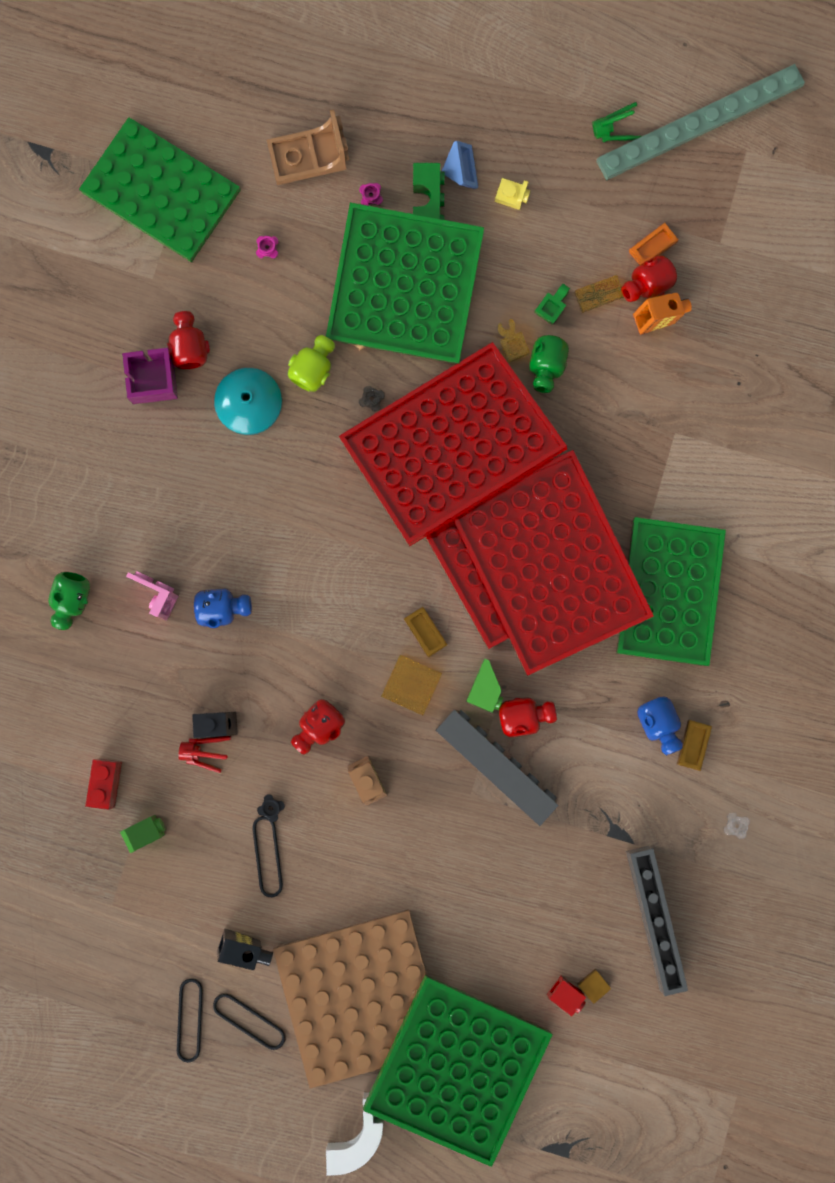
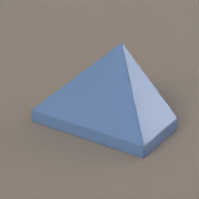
M460 141L453 142L442 171H445V176L459 185L477 189L478 182L472 145Z

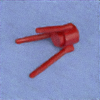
M231 736L203 739L190 738L189 742H181L179 760L186 761V764L196 765L221 773L220 768L197 760L200 757L226 760L228 756L201 751V746H197V744L231 740Z

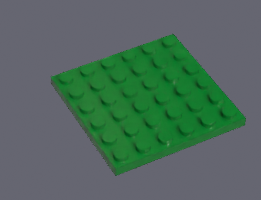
M350 202L326 337L332 341L454 364L459 363L484 227Z
M425 975L366 1099L363 1111L492 1167L553 1034L551 1031Z

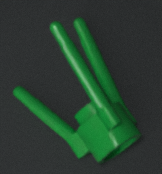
M637 102L592 121L595 138H601L602 142L627 141L640 138V135H610V133L614 132V122L635 113L631 109L637 106Z

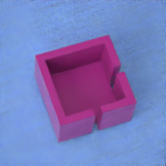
M169 348L147 350L152 361H149L143 351L122 353L124 373L127 376L125 378L128 400L132 404L178 399L175 368L169 354Z

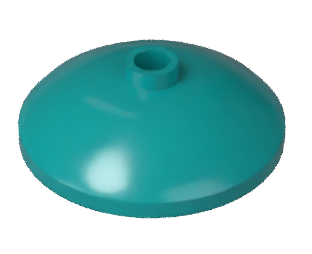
M241 368L226 375L219 383L215 392L214 406L220 421L229 430L242 435H254L264 432L278 419L282 409V395L276 381L266 372L256 368ZM245 394L250 395V399L248 401L242 400V397Z

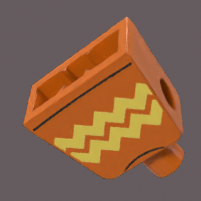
M678 293L646 299L633 313L639 334L642 335L675 324L685 313L691 311L692 306L688 298L681 300Z

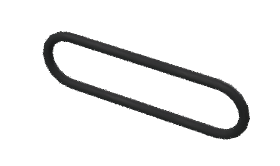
M261 816L254 821L252 827L259 886L264 896L273 898L278 896L283 888L276 827L274 822H270L273 831L279 889L274 894H268L263 888L256 824L263 819L269 821V818Z
M192 978L183 981L179 989L177 1056L186 1063L193 1062L198 1058L201 1041L203 989L200 982ZM193 982L199 987L197 1051L193 1058L186 1059L180 1053L182 997L185 984Z
M221 994L215 998L213 1009L219 1017L268 1049L277 1050L284 1045L285 1034L280 1027L229 994ZM222 997H227L278 1030L282 1035L281 1043L277 1046H270L217 1010L218 1000Z

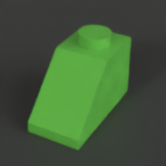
M484 659L466 702L493 713L494 709H499L503 697L500 696L501 688L490 661Z
M153 815L120 831L129 852L132 853L164 837L163 831L166 829L161 818L157 819L156 815Z

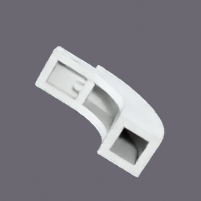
M370 1092L364 1093L363 1106ZM363 1111L364 1126L354 1139L347 1142L328 1143L326 1148L327 1176L347 1174L366 1164L379 1146L384 1120Z

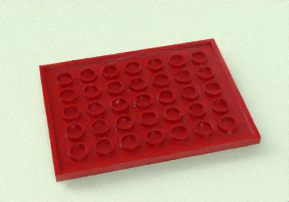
M493 342L339 435L341 442L409 547L567 450V445Z
M574 450L546 462L453 520L527 676L654 617Z

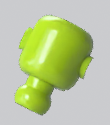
M324 335L317 336L313 349L305 347L297 355L294 354L288 364L290 366L288 378L300 388L309 392H316L321 385L324 386L326 379L330 376L331 363L326 357L335 349V343Z

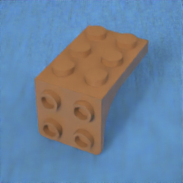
M334 109L330 110L329 120L320 127L267 140L277 185L346 170L345 161H349L346 138L343 135L341 117L335 115Z

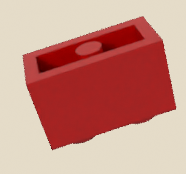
M93 759L85 807L106 810L115 808L122 761Z

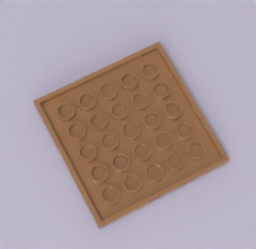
M405 910L274 947L273 952L309 1088L381 1069L424 976L427 975L410 911Z

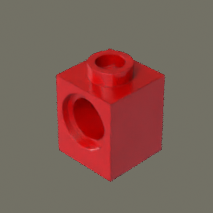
M561 975L547 993L549 1000L571 1017L575 1012L578 1014L586 1004L584 993Z

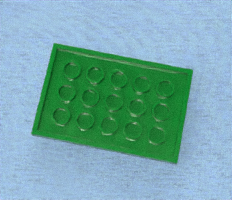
M130 117L127 118L79 188L81 193L191 263L241 191L238 185Z
M638 517L633 518L628 564L654 617L620 632L616 654L701 666L710 665L726 530Z

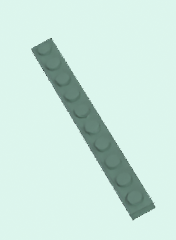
M793 64L598 157L596 162L607 181L803 87L805 82L796 65Z

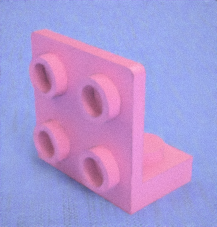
M138 571L134 575L128 572L126 577L159 592L158 596L155 595L150 602L149 608L151 610L149 614L167 621L178 599V595L173 593L174 588L159 581L154 585L152 584L154 579Z

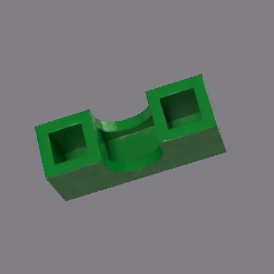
M413 163V193L425 194L430 199L424 206H413V214L444 220V215H440V207H444L445 193H440V185H445V171H440V163Z

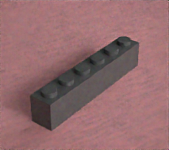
M453 710L435 731L534 822L541 826L559 806L555 802L557 797L548 789L545 791L541 790L537 786L540 782L531 773L526 776L520 770L522 765L513 757L510 760L502 754L505 750L496 741L491 744L485 738L488 734L477 725L474 728L469 724L468 721L471 718L462 710L458 713Z
M650 846L628 850L626 854L659 989L664 996L686 992L688 987L654 849Z

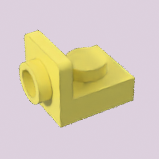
M502 178L495 202L520 210L522 202L527 203L531 190L527 189L528 181L524 180L522 185Z

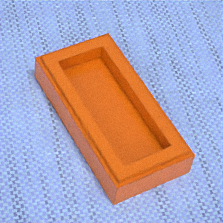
M663 223L630 248L629 253L641 265L645 261L663 254L676 244L679 239L667 224Z

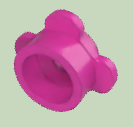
M368 183L359 188V192L362 194V205H380L383 202V198L380 196V184Z
M260 236L257 238L258 250L256 255L258 258L271 257L274 259L278 256L276 247L279 241L275 236Z

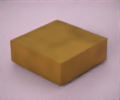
M596 969L578 983V986L593 1004L611 990V987Z

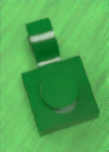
M562 284L554 296L547 293L536 308L535 314L551 325H554L566 308V304L562 301L569 293L570 288Z

